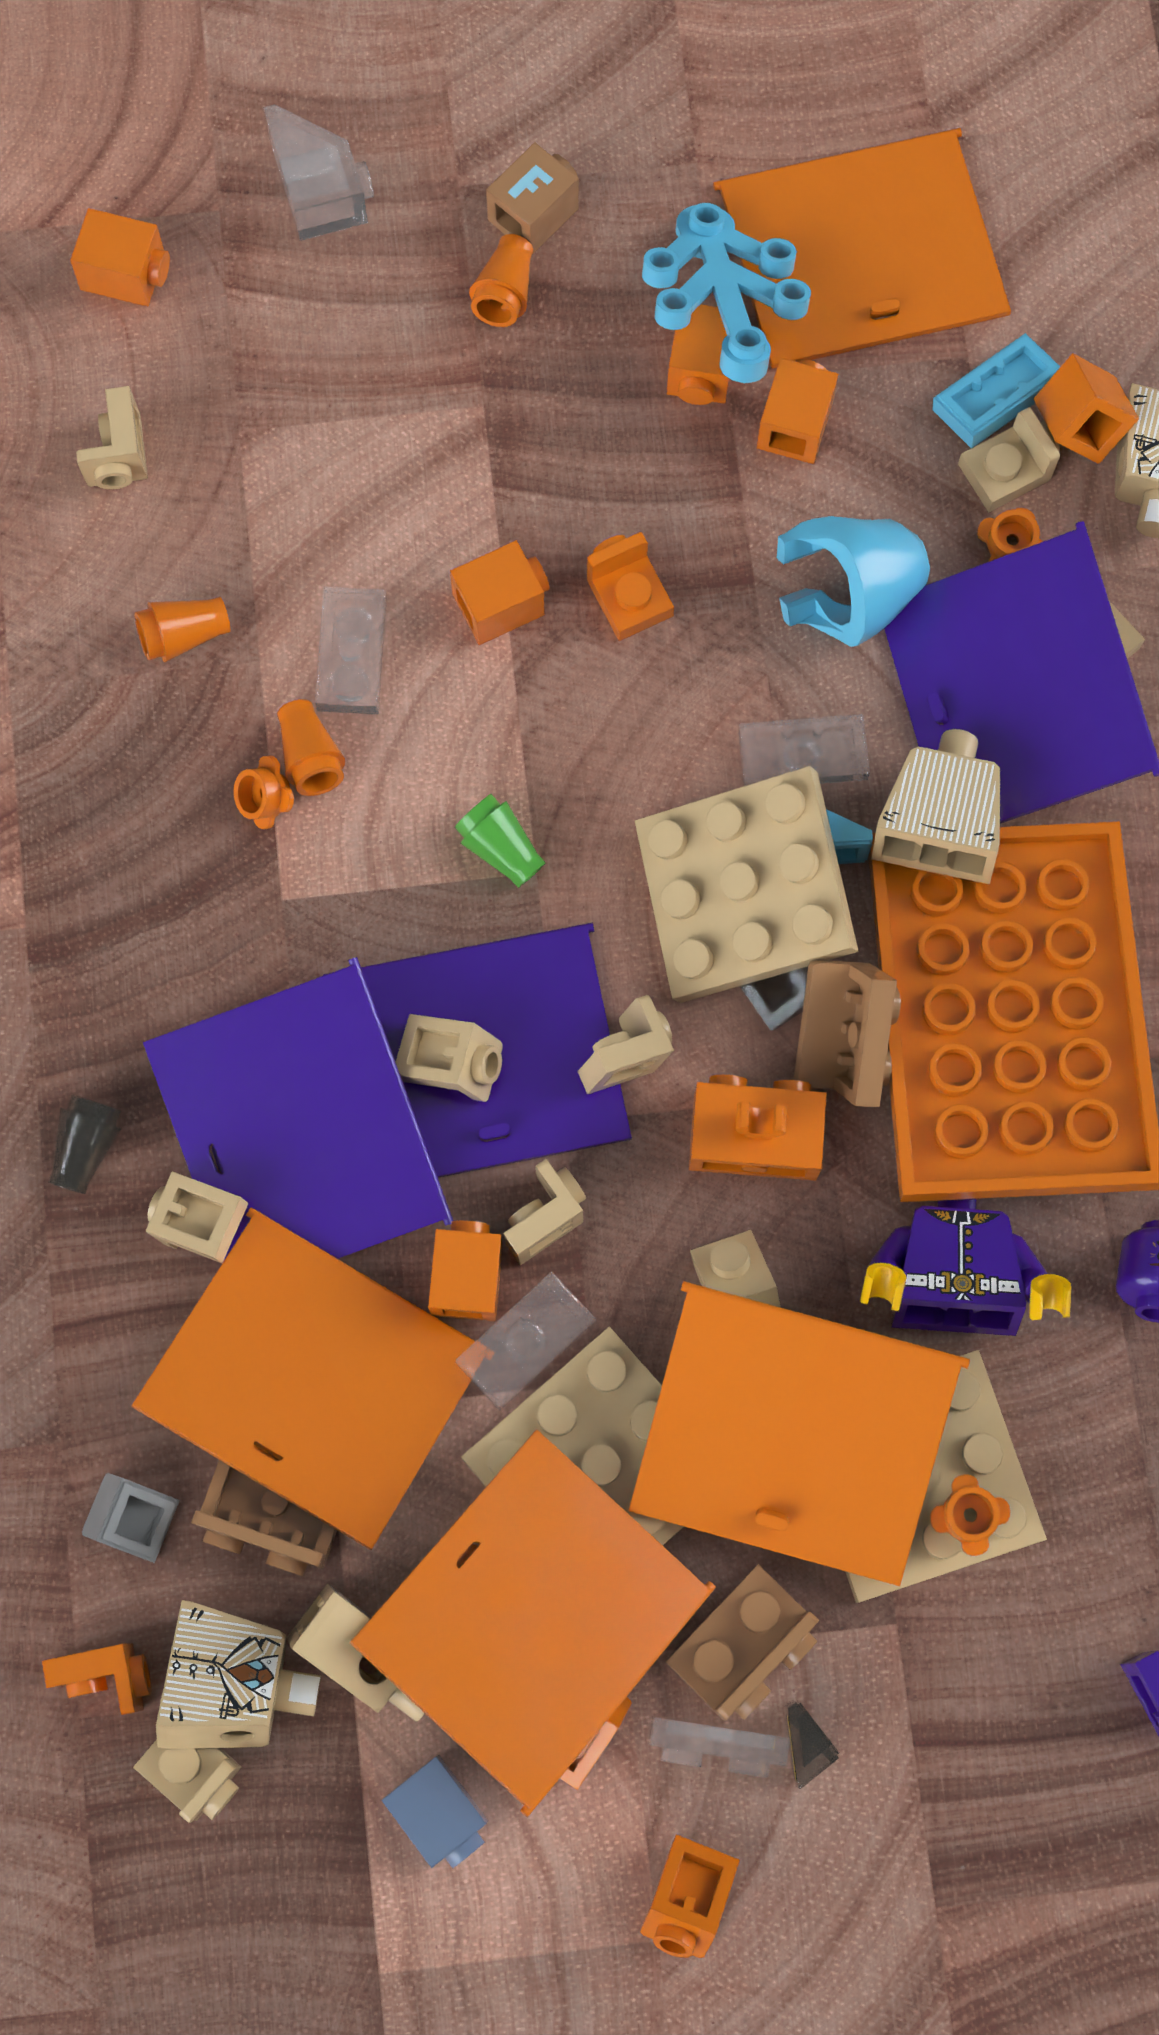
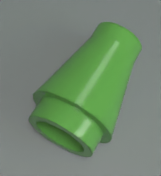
M492 794L473 807L454 827L464 838L460 844L508 877L518 888L524 885L546 864L537 854L507 801L500 804Z

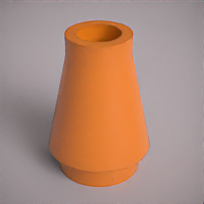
M516 234L502 236L497 249L470 287L471 309L475 316L486 324L495 327H508L513 325L517 318L526 312L530 260L533 254V246L526 238Z
M221 597L209 600L148 602V609L134 613L137 633L147 660L161 657L164 662H167L219 635L230 633L229 617Z
M298 699L284 704L278 710L277 717L281 725L286 779L295 786L299 794L304 796L320 795L333 790L344 779L342 770L345 766L344 756L316 715L311 701Z

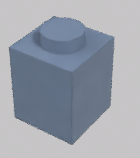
M440 1755L433 1758L381 1800L431 1868L445 1858L453 1869L485 1843L477 1831L487 1824L488 1819Z

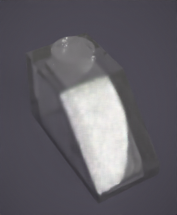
M275 104L263 107L269 140L300 241L368 223L365 199L374 197V190L366 162H354L348 140Z

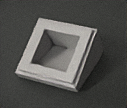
M107 1473L103 1478L84 1524L82 1535L155 1563L180 1500Z

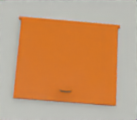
M961 128L713 182L714 191H721L726 212L734 219L735 230L761 243L772 238L785 239L791 242L797 250L793 273L783 279L767 277L761 273L758 265L740 258L742 267L776 284L784 279H797L806 283L811 290L808 312L803 318L797 320L781 318L775 314L773 308L751 298L759 328L764 332L771 346L769 359L771 369L778 367L780 358L791 361L800 359L814 360L1010 316L1011 308L958 141V137H962ZM897 314L895 316L875 320V318Z
M251 1207L246 1216L251 1218L133 1402L132 1408L369 1550H372L484 1358L491 1361L495 1352Z
M683 1281L680 1291L687 1292L629 1511L900 1586L961 1367L968 1369L970 1359Z
M535 1430L349 1643L524 1806L520 1809V1812L528 1817L709 1597L716 1586L710 1581L706 1584L702 1583L539 1430Z

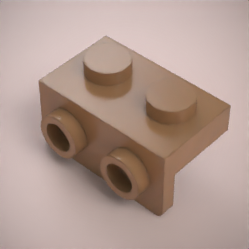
M827 960L811 961L808 967L794 1080L808 1082L812 1085V1088L834 1089L854 1106L880 1107L882 1087L888 1085L892 1072V1060L888 1051L891 1025L897 1022L901 1008L900 993L896 987L897 980L871 963Z
M221 1460L218 1461L201 1511L195 1510L191 1521L192 1524L207 1529L202 1542L239 1555L242 1552L244 1543L269 1550L270 1552L265 1564L303 1577L308 1564L324 1569L337 1532L333 1527Z

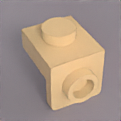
M751 1230L690 1250L693 1266L702 1286L780 1307L777 1286Z

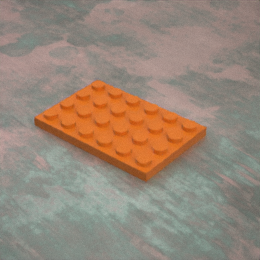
M1120 821L1000 827V845L990 884L872 860L876 833H872L873 841L868 858L878 967L881 971L897 980L896 987L899 990L901 999L900 1014L897 1022L891 1025L888 1051L892 1060L889 1087L900 1202L1159 1190V1126Z

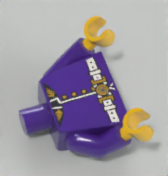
M976 1199L938 1201V1207L921 1206L915 1208L911 1226H902L893 1230L870 1261L869 1267L866 1270L860 1302L868 1304L871 1297H880L888 1300L892 1304L891 1310H893L891 1328L1016 1336L1026 1310V1300L1030 1304L1029 1318L1031 1320H1041L1043 1309L1057 1310L1063 1315L1062 1318L1070 1317L1071 1283L1062 1276L1046 1272L1023 1237L1012 1233L1007 1214L1002 1211L976 1209Z

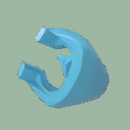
M835 516L814 518L801 522L785 534L778 536L777 559L783 565L819 552L822 549L830 551L838 559L848 576L851 605H845L835 602L822 590L804 588L779 598L783 620L789 626L808 624L850 647L862 644L883 630L928 582L930 565L923 541L918 535L892 519L870 520Z

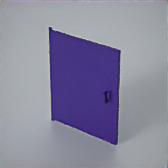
M1084 521L1075 524L1076 530L925 585L909 604L884 628L918 746L938 750L942 734L952 729L964 730L975 735L978 739L975 758L995 762L1000 767V824L1153 772L1154 777L1159 776L1157 752Z
M593 922L361 967L395 1062L409 1014L472 1022L502 1042L501 1071L497 1080L492 1084L490 1095L486 1102L473 1100L459 1090L403 1082L438 1178L632 1140L621 1084L587 1094L578 1074V1070L594 1053L592 1046L610 1035L589 937L590 932H595ZM510 1133V1135H509L507 1138H502V1139H497V1140H492V1141H487V1142H484V1141H481V1140H480V1138L483 1139V1140H488V1139L503 1137V1136H507V1135Z
M357 957L348 960L349 967L143 1042L192 1179L240 1196L248 1202V1206L224 1260L251 1218L246 1216L251 1207L337 1259L442 1220L445 1226L450 1225L453 1221ZM211 1145H212L211 1150H212L214 1159H215L216 1164H217V1167H218V1169H219V1171H220L221 1173H219V1172L217 1171V1168H216V1165H215V1163H214L212 1154H211V1152H210V1146H211Z

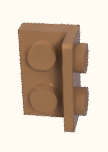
M757 1564L665 1663L722 1720H727L734 1712L744 1720L771 1692V1689L763 1682L781 1662L791 1670L817 1643L818 1640L810 1631L820 1620L798 1604Z

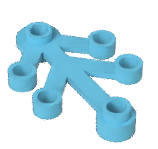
M700 203L690 206L681 211L677 217L675 229L678 238L667 248L657 247L645 253L642 278L645 283L652 287L668 288L677 282L679 269L693 257L702 259L704 265L680 289H665L658 294L654 315L655 320L666 329L679 330L685 328L691 321L693 311L713 292L727 334L722 342L719 362L720 369L726 377L733 381L741 383L756 382L767 373L771 346L764 332L757 327L751 326L741 293L773 308L775 314L781 318L797 320L803 318L808 312L811 290L806 283L797 279H784L776 284L730 261L727 252L758 265L761 273L767 277L783 279L793 273L797 250L791 242L785 239L772 238L761 243L735 230L734 219L717 205Z

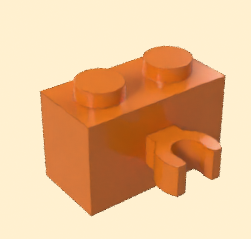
M712 1075L709 1077V1083L697 1082L693 1104L689 1170L817 1180L822 1170L827 1092L811 1091L812 1085L810 1083L799 1080H777L773 1082V1088L747 1086L748 1080L736 1075Z

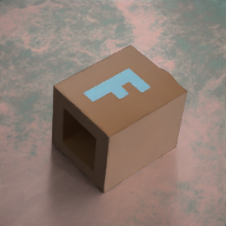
M534 142L486 189L488 221L505 235L516 234L526 238L532 244L534 254L579 209V178L576 171L564 157L559 154L551 156Z

